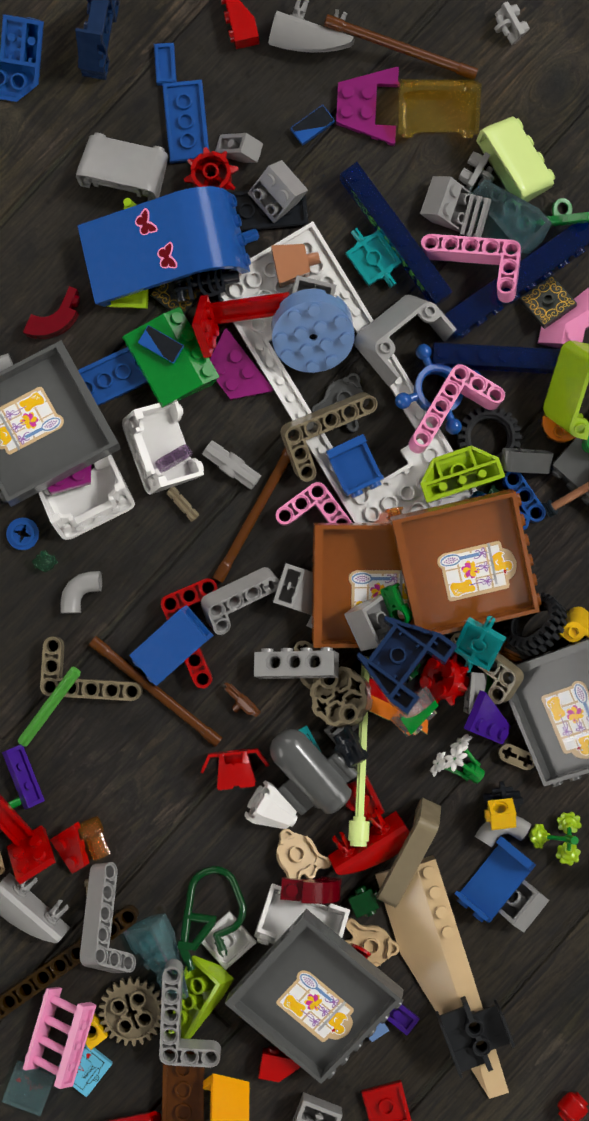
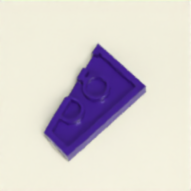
M480 690L464 729L503 745L508 737L511 726L488 694Z

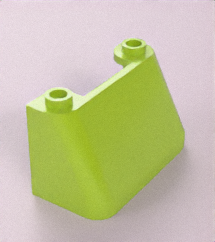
M567 341L561 347L543 410L550 420L572 436L587 440L589 421L583 418V414L579 413L589 383V344Z

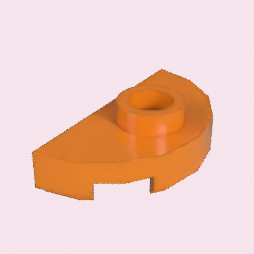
M542 417L541 425L549 439L554 442L565 443L575 438L548 417Z

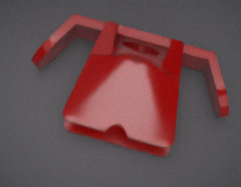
M258 748L213 752L208 754L200 773H204L210 758L219 757L218 790L233 789L234 786H239L240 788L253 787L256 780L248 754L256 753L266 767L269 766V763Z

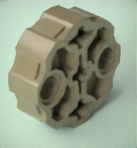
M341 666L339 667V678H335L332 685L328 684V678H319L316 683L312 684L310 696L312 697L311 708L314 714L328 725L336 728H343L346 725L356 726L363 721L365 714L371 710L373 702L370 693L371 686L367 679L360 676L355 670ZM356 682L361 684L359 686L360 691L356 690V688L358 687ZM340 694H344L342 696L343 701H339V699L341 698ZM323 704L327 705V706L325 707V710H326L325 712L321 711V710L324 709V708H323ZM350 710L355 711V716L352 720L348 719V712Z

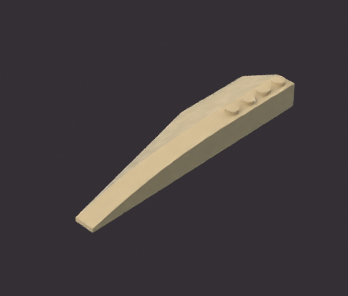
M433 855L423 858L397 907L394 908L384 903L396 942L400 948V954L435 1011L439 1012V1015L463 1007L460 999L463 996L466 997L470 1010L478 1012L483 1010L436 859ZM390 869L375 874L379 888ZM477 1022L471 1023L469 1027L476 1026ZM479 1041L476 1045H482L484 1041ZM496 1049L491 1050L488 1054L493 1068L492 1071L488 1072L485 1063L471 1068L489 1099L509 1093Z

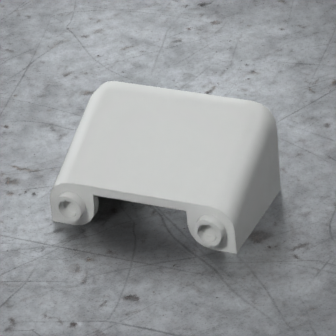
M178 401L163 408L160 403L134 409L122 421L126 439L144 489L148 494L166 490L204 475L202 462L196 458L191 459L178 421L181 420L183 415V408Z
M112 455L93 463L95 468L91 469V485L53 495L47 489L39 492L49 520L62 539H73L128 512L134 507V499Z

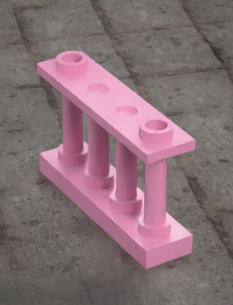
M61 987L46 988L43 995L42 1005L30 1046L25 1056L23 1069L27 1071L41 1067L56 1075L54 1086L63 1089L72 1087L97 1005L92 1002L79 1003L76 1006L60 998ZM57 1006L74 1014L71 1026L54 1018ZM51 1026L68 1034L65 1046L48 1038ZM45 1046L62 1055L59 1067L42 1058Z

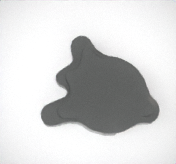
M351 373L347 377L331 383L326 390L324 399L312 407V413L363 392L359 375ZM350 406L345 408L344 415L350 413ZM357 419L345 424L350 432L358 430Z

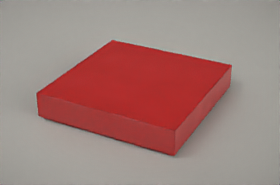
M401 1080L361 1090L369 1121H412Z

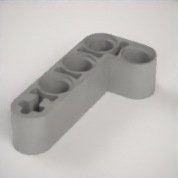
M264 567L205 595L201 600V607L207 623L216 634L222 635L227 633L231 627L228 614L275 592L280 582L279 579L269 568Z

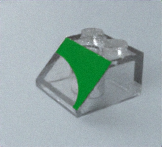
M426 686L415 692L420 697V700L408 716L398 710L390 718L406 736L418 734L423 728L421 724L426 719L428 721L431 720L437 713L435 709L439 705Z

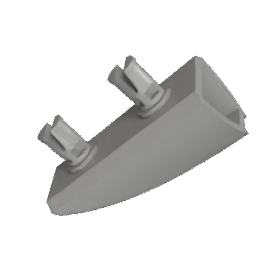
M297 0L293 14L288 15L279 11L276 12L268 41L269 45L282 49L313 53L350 48L354 44L355 39L353 36L306 21L304 16L309 0H304L301 8V0ZM335 9V17L339 18V10ZM343 12L341 19L345 20L348 13Z
M9 872L0 882V916L31 936L47 942L58 943L70 928L60 918L68 910V905L59 910L63 900H58L53 908L49 909L30 891L32 886L38 881L36 877L32 881L28 882L27 880L20 885Z

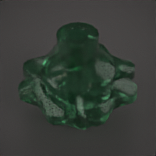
M43 550L32 563L35 568L47 572L53 569L58 561L54 555H49L48 551Z

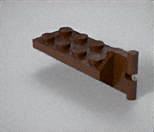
M170 1049L165 1050L167 1053H174V1051ZM186 1051L190 1055L195 1054L193 1051ZM163 1064L162 1121H204L203 1081L205 1080V1067Z

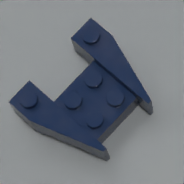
M87 0L88 21H85L84 29L76 28L75 30L79 57L78 68L84 77L106 80L110 62L107 54L112 23L117 22L120 2L119 0Z
M385 616L384 622L392 628L369 659L360 653L357 654V658L389 703L408 716L420 700V697L404 686V683L427 653L445 665L457 649V645L441 633Z

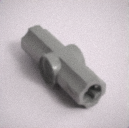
M213 440L202 453L203 456L219 466L221 471L229 477L237 479L251 490L261 478V475L247 466L240 457L232 452L229 453Z

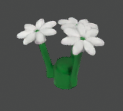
M465 734L462 738H457V742L450 745L451 755L445 756L446 752H439L436 760H433L434 765L430 770L433 776H436L437 771L440 772L445 769L466 781L471 780L475 784L479 783L483 779L485 771L480 768L481 763L467 749L468 741L473 737ZM468 756L472 763L465 764L462 759ZM456 767H463V772L456 770Z

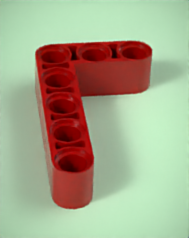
M208 578L163 597L161 607L167 621L186 605L189 607L201 602L202 598L207 595L203 591L205 583L211 582L214 585L213 591L217 590L216 582ZM188 590H192L195 593V598L191 602H187L184 598V594ZM170 598L176 601V607L173 610L167 609L165 605L166 601ZM199 648L193 654L200 657V664L198 666L191 665L190 657L185 660L194 684L198 688L203 689L212 683L213 678L201 648ZM200 673H205L208 676L207 684L202 685L198 682L197 678Z

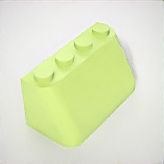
M512 116L480 130L476 141L483 153L490 154L488 161L518 208L552 188L554 185L553 180H555L554 173L545 166L542 154L535 150L534 142L529 135L525 134L523 124L519 118L516 119Z

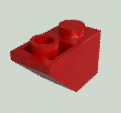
M269 1046L268 1048H263L258 1079L280 1082L299 1069L300 1066L280 1051L279 1048Z

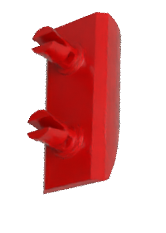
M377 809L374 810L376 819L370 813L368 814L367 818L373 826L369 828L367 847L350 846V841H348L343 832H339L342 841L335 835L333 836L332 840L339 849L328 855L338 875L366 870L399 854L410 831L397 811L384 819Z

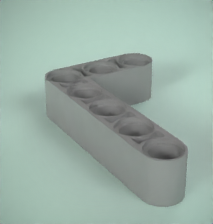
M113 862L94 864L89 874L80 961L85 967L110 973L132 972L136 966L134 955L109 948L118 874L117 867Z
M170 959L166 962L162 975L160 1060L163 1064L172 1066L215 1067L218 1065L221 1055V1046L217 1041L181 1038L183 964L178 959ZM168 970H176L177 974H171ZM172 989L175 990L177 993L170 994L168 990ZM171 1009L174 1010L176 1013L169 1014L167 1010ZM166 1030H173L175 1033L169 1034ZM170 1049L174 1051V1053L170 1054L167 1053L165 1050ZM186 1051H193L195 1054L190 1055ZM214 1052L216 1055L210 1056L207 1053Z

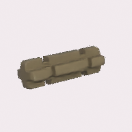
M171 487L166 492L180 510L187 514L186 516L190 521H194L199 516V513L192 509V505L182 494H179L180 492L175 487Z

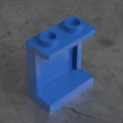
M364 434L326 451L329 462L346 497L351 496L352 499L363 494V489L370 487L372 490L381 486L380 481L384 480V476L381 475L369 450Z

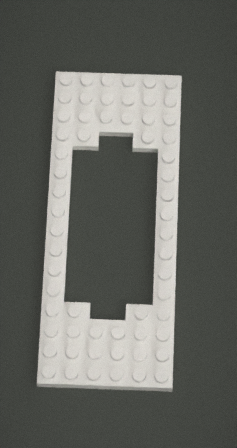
M314 222L307 224L274 244H304L306 254L319 253L320 264L309 266L310 276L307 278L337 285L334 297L339 296L349 307L354 330L357 334L374 321ZM270 246L250 258V272L245 274L238 272L240 282L226 284V295L221 297L224 301L284 292H289L291 295L295 283L279 288ZM212 284L213 289L218 291L217 286ZM272 317L233 322L292 421L312 413L269 343L272 341ZM393 354L388 361L401 376L390 386L391 391L395 397L403 392L407 394L414 393L413 384ZM414 401L411 402L408 408L403 410L416 430L426 411ZM314 422L308 423L307 430H311L314 427ZM426 422L428 427L434 428L431 423ZM440 428L424 452L414 453L410 450L409 445L402 448L400 452L408 464L384 478L383 481H380L381 486L372 490L370 487L363 489V494L353 499L351 496L346 497L326 455V451L333 447L325 433L306 440L307 446L354 523H391L390 517L469 499L477 491L475 488L445 499L426 503L420 483L432 458L453 452ZM417 439L419 444H424L421 439Z

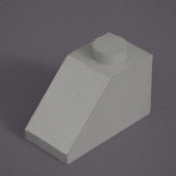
M247 133L222 134L219 137L215 152L222 153L227 151L226 158L242 163H256L261 155L263 143Z

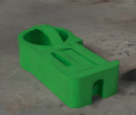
M395 583L381 589V594L390 617L400 620L397 614L399 610L404 615V622L410 623L412 612L408 604L403 600L398 587L400 584Z

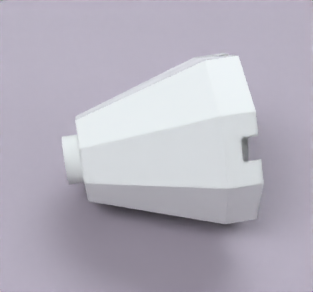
M265 780L263 782L265 786H259L251 797L247 806L250 808V812L246 811L244 816L254 824L287 829L289 826L292 827L297 821V811L273 784Z

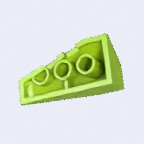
M192 956L193 965L196 969L188 972L186 966L183 971L182 1039H191L223 998L234 980L221 965L197 956ZM169 1030L168 1033L174 1034L175 1032L173 1030Z

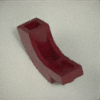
M69 286L60 308L54 314L46 317L31 314L23 333L27 337L34 339H50L69 330L79 316L77 311L73 310L74 307L77 308L80 302L78 290Z
M321 876L320 879H298L282 877L280 900L301 901V903L309 904L338 902L340 900L342 878Z

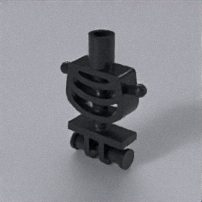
M223 269L214 270V276L211 277L212 270L206 271L205 278H201L203 273L201 272L197 273V279L191 280V276L172 281L173 285H177V288L174 289V293L177 294L176 302H187V299H185L186 292H189L190 301L195 302L193 287H199L202 295H208L210 300L217 298L218 302H222L224 299L221 296L226 295L225 285L240 282L239 273L236 270L223 272ZM186 283H187V285H188V286H186V287H182V286H181V284H186ZM212 284L217 286L218 291L213 289ZM203 286H208L211 293H207Z

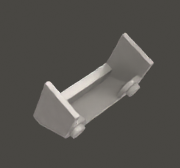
M405 295L356 335L354 339L355 347L389 387L401 376L388 361L395 352V345L389 336L416 315L424 322L429 323L444 342L457 330L434 303L413 295Z

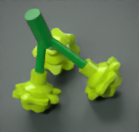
M563 812L561 817L557 818L558 829L563 830L567 834L565 836L550 835L544 829L543 824H535V827L529 833L530 841L534 844L535 848H542L544 843L550 840L565 841L563 846L559 845L557 847L556 858L560 859L561 864H568L569 866H572L574 862H579L581 851L577 849L576 845L579 839L576 836H572V832L576 833L577 828H581L580 816H575L574 812Z

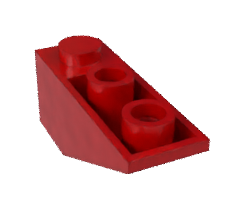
M221 0L222 5L226 4L227 11H224L226 24L230 23L231 30H228L230 42L235 43L236 49L258 45V30L255 18L240 0Z

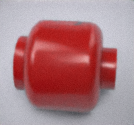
M577 1091L575 1093L568 1092L557 1103L560 1110L558 1115L564 1121H581L588 1113V1103Z

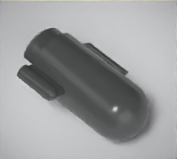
M286 729L276 735L270 745V755L274 763L289 778L288 781L277 789L300 815H303L313 806L321 809L325 814H333L340 810L348 802L352 794V790L346 784L355 778L358 772L354 768H349L342 754L338 752L327 759L308 737L297 729Z

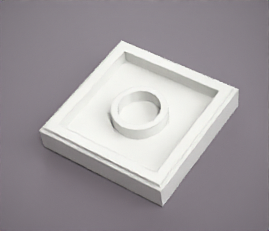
M230 911L216 922L202 942L225 970L256 944V940L241 925L233 933L221 937L224 939L223 942L228 952L227 956L224 950L221 951L224 957L219 955L214 944L213 934L232 925L236 921V917Z

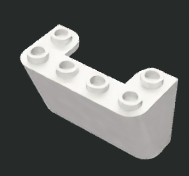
M271 884L254 934L258 943L264 945L274 944L306 909L341 938L343 937L350 913L349 909L334 904L325 906L322 904L301 903V901L280 900L281 886Z

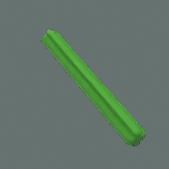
M76 667L70 668L18 739L19 744L23 747L28 746L80 676L81 671Z

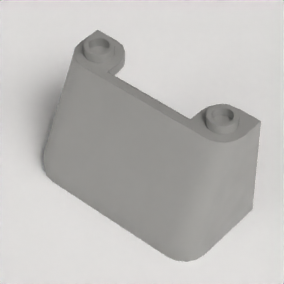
M94 133V135L89 136L77 169L76 178L82 187L90 188L91 183H93L94 187L102 185L133 192L139 197L143 195L148 197V201L160 196L168 154L164 148L159 146H153L152 148L107 138L101 133Z

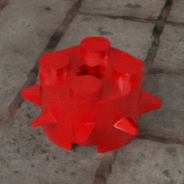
M205 147L203 154H199L194 160H187L191 165V174L185 177L184 181L192 183L194 187L213 186L225 190H235V186L231 183V175L239 169L237 166L229 165L226 158L227 151L222 153L210 152ZM215 173L212 177L208 176V174Z
M454 653L445 665L432 657L423 669L420 686L429 696L435 697L437 704L441 699H444L453 706L455 699L458 696L462 697L468 689L469 678L466 673L469 669L468 667H463L464 665L457 661V653Z

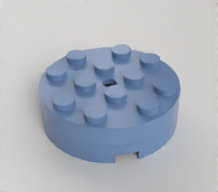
M304 289L289 295L280 303V307L275 315H273L271 322L272 343L277 356L286 365L298 371L315 373L329 370L340 364L353 347L355 335L349 307L339 296L334 297L325 293V290Z

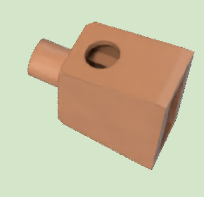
M304 244L271 246L279 288L295 283L297 275L309 277V266L320 264L319 253L306 254Z

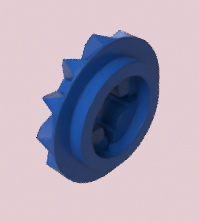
M28 518L15 519L7 528V540L12 547L18 550H28L35 546L39 539V529L36 523ZM25 528L26 533L31 535V537H24L21 541V536L15 533V531H23Z

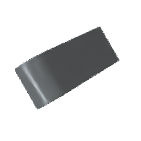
M503 448L500 463L503 471L549 474L553 453L545 450Z

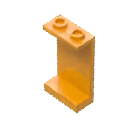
M214 1073L203 1081V1089L211 1091L210 1121H249L248 1081Z

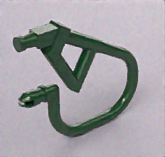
M211 866L197 872L189 883L181 937L177 948L180 950L188 972L196 969L189 950L196 951L215 926L217 916L192 913L195 887L201 878L213 873L226 877L230 882L239 905V915L232 925L213 934L214 944L220 956L224 957L221 951L224 950L226 956L228 952L223 942L224 939L221 937L236 931L245 920L246 903L237 880L229 870L223 867ZM191 921L206 923L192 943L188 942Z

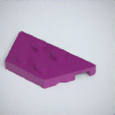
M226 328L210 358L220 376L216 380L218 385L230 400L273 392L272 386Z

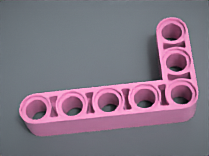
M427 234L422 238V252L426 259L500 265L497 280L498 299L504 303L514 300L521 260V247L517 241ZM454 247L453 250H448L447 248ZM470 248L475 249L474 251H467ZM495 250L493 253H488L487 251ZM513 251L515 254L510 255L508 252ZM506 270H512L513 272H511V273H506L505 271H506ZM504 288L511 289L508 292L502 291Z
M456 365L447 376L409 440L410 450L417 454L426 450L460 393L485 409L494 410L504 400V390L465 365ZM455 374L459 375L462 379L456 378ZM472 385H476L479 390L474 389ZM445 390L450 391L452 395H448ZM490 395L494 396L497 401L492 400ZM436 406L441 407L443 412L438 411ZM426 422L431 423L434 428L428 427ZM416 438L421 439L424 444H419Z
M320 482L311 484L281 506L276 512V520L283 526L290 525L314 506L317 507L328 523H336L340 519L345 520L346 523H352L326 486ZM320 487L323 490V495L321 497H314L312 489ZM304 499L307 502V507L301 510L298 509L295 505L296 501ZM327 503L333 504L335 506L334 513H326L324 505ZM282 511H288L291 515V518L286 522L281 521L279 518V514Z

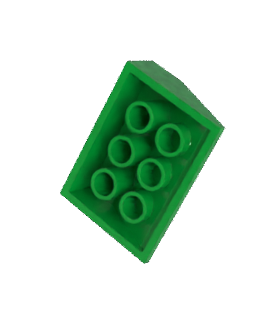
M180 307L163 313L122 337L162 408L212 386L220 377L209 357H203L195 332ZM148 325L184 345L174 364L138 344Z

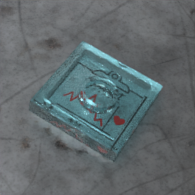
M17 1061L2 1102L41 1116L56 1075L39 1068L25 1071L23 1069L24 1063Z

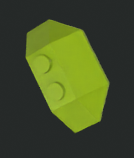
M471 445L432 458L420 485L426 503L484 486L504 478L505 474L499 457Z

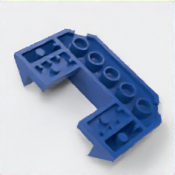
M3 14L0 49V99L18 102L39 85L44 21L31 17L24 18Z

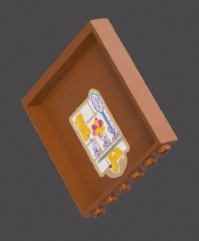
M508 489L390 517L408 603L412 612L413 625L444 635L461 631L469 617L484 624L487 616H492V618H495V622L540 612L541 598L535 590V586L538 583L535 573L532 574L531 566L534 563L531 553L528 554L527 550L530 542L527 533L524 534L523 530L526 522L523 513L520 514L519 506L522 505L519 493L516 494V491L513 489Z
M313 523V648H359L344 614L354 606L380 595L381 589L389 585L400 584L398 587L403 600L409 606L391 523ZM398 610V617L401 621L404 622V615L401 611Z

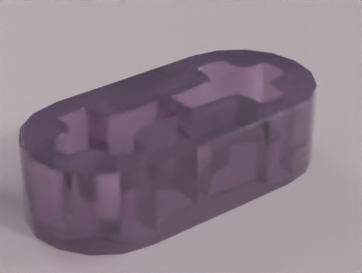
M188 444L182 445L158 459L155 465L160 473L165 472L188 459L193 452Z

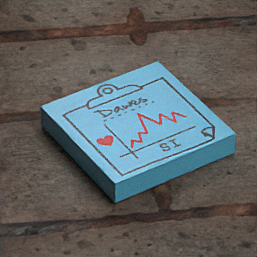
M85 1044L73 1087L87 1097L113 1062L95 1047L90 1050Z

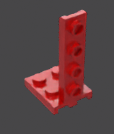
M289 292L215 303L210 302L208 295L200 296L192 326L203 357H212L213 350L216 348V338L219 336L218 324L272 317L280 307V303L290 295Z
M0 795V829L13 842L7 846L15 879L21 885L56 863L46 829L41 825L32 830Z

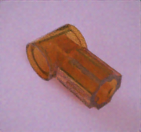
M95 816L81 822L79 832L82 839L86 841L93 860H99L111 854L103 835L104 829L99 817Z

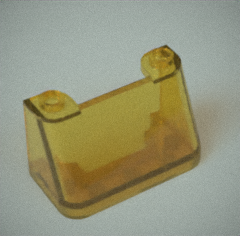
M398 80V134H402L404 138H412L418 132H457L461 134L462 138H473L474 134H479L481 83L477 80Z

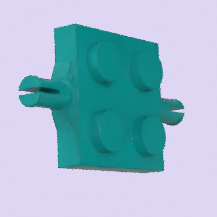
M355 228V230L351 231V234L357 243L346 252V256L368 287L376 281L384 279L389 288H392L397 283L390 274L392 270L401 265V260L379 230L372 235L363 237L358 228Z
M487 616L484 624L469 617L459 635L455 652L466 660L463 667H468L467 673L471 672L473 665L480 666L489 671L506 639L505 636L491 629L495 622V618H492V616Z

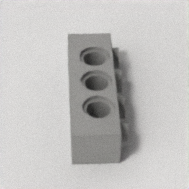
M321 647L320 651H313V648H300V651H293L292 648H281V652H273V649L263 648L261 652H254V677L259 679L339 678V653L333 651L331 647ZM319 657L320 664L314 668L313 660ZM279 658L280 665L274 668L273 663ZM299 658L300 665L294 668L293 661Z

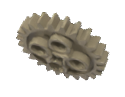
M129 976L126 983L121 978L120 985L114 982L112 984L113 989L108 987L106 990L108 995H103L101 998L104 1002L99 1004V1008L104 1010L100 1011L98 1016L104 1018L100 1021V1025H107L104 1032L111 1031L110 1039L117 1036L116 1043L123 1039L125 1046L128 1044V1041H132V1045L135 1046L137 1040H139L143 1045L145 1037L150 1041L152 1039L151 1033L158 1034L156 1027L160 1028L161 998H158L161 991H153L155 984L148 987L147 979L140 983V977H138L136 982H133L132 977ZM125 994L129 995L132 1010H136L135 1015H133L132 1012H128L130 1004L128 1002V999L125 997ZM141 994L144 1000L137 1002L133 995ZM114 1002H123L124 1008H116ZM148 1014L151 1020L143 1021L140 1015ZM126 1020L130 1022L131 1027L124 1028L121 1022ZM135 1020L140 1028H136Z

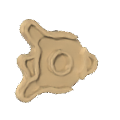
M283 829L279 833L276 857L287 878L301 879V876L304 875L307 879H313L318 869H327L331 866L330 859L318 852L315 844L308 836L294 833L290 829Z
M348 918L346 928L353 937L345 941L350 945L356 944L370 952L371 956L367 959L376 967L381 966L391 956L399 953L398 943L392 940L383 928L375 925H361L355 919Z

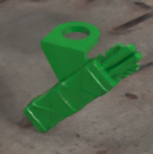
M560 198L553 204L552 216L542 217V220L527 221L526 224L529 226L543 225L551 227L589 223V212L572 214L570 201ZM559 203L566 204L567 212L565 214L558 212L557 207Z

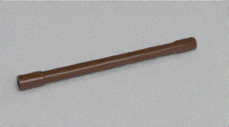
M329 14L326 16L324 26L367 40L453 71L460 76L472 80L477 75L478 68L453 61L348 23L341 18Z
M284 448L282 456L226 556L212 577L221 583L227 577L235 558L290 462L286 448Z
M95 636L89 643L90 647L101 656L106 657L183 719L214 747L218 745L223 738L209 726H206L154 683L149 682L141 672L114 652L99 637Z

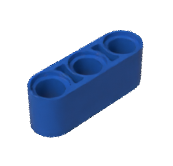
M518 472L505 473V477L502 478V485L505 490L513 489L516 491V494L525 492L528 495L526 502L521 501L522 505L519 506V510L531 516L530 511L532 508H535L539 511V517L537 519L531 517L529 522L537 523L543 520L546 515L545 508L522 474ZM509 475L516 477L517 483L515 485L508 483L507 478Z

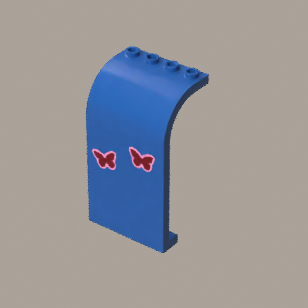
M220 187L189 188L78 225L95 304L106 307L111 305L110 301L205 271L233 269L242 274L250 272L249 265H251V260L245 251L246 239L240 229L242 222L235 208L237 206L236 197Z

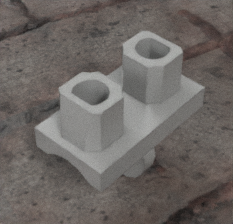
M507 1L495 13L498 24L494 30L496 33L503 32L504 36H507L511 45H513L528 32L529 26L525 21H518L517 17L520 15V9L517 4L510 5Z
M473 151L467 163L476 168L474 173L463 168L458 180L467 185L466 189L470 192L478 178L481 179L478 184L482 187L486 182L492 183L494 180L493 175H491L492 167L488 166L486 171L483 170L490 157V154L486 152L484 155Z

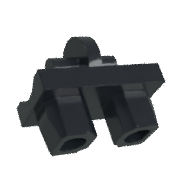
M346 725L342 732L333 737L337 744L335 746L336 751L342 754L349 768L355 767L358 763H362L368 758L369 755L359 743L360 738L357 733H354L351 726Z
M499 781V788H492V793L483 794V800L487 809L489 800L512 798L517 814L520 811V804H523V797H521L520 791H513L512 786L505 787L504 781Z

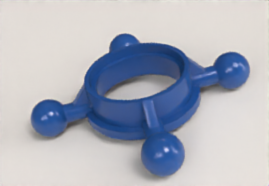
M421 344L416 348V356L423 360L425 368L421 370L415 380L414 393H399L395 398V404L400 409H406L410 406L411 402L416 401L427 412L431 403L425 398L422 391L424 378L428 375L436 374L446 379L452 370L447 365L432 363L430 358L432 350L427 344ZM455 374L456 378L462 379L459 375ZM461 393L446 416V431L452 435L458 434L462 429L461 422L455 419L452 410L463 399ZM436 406L438 411L443 412L441 407Z

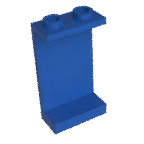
M186 605L177 611L129 656L132 658L134 665L143 670L148 681L157 686L214 635Z
M502 836L496 841L498 846L462 891L455 892V895L459 897L457 902L467 909L469 906L475 911L473 916L480 922L485 920L490 923L536 866L535 863Z

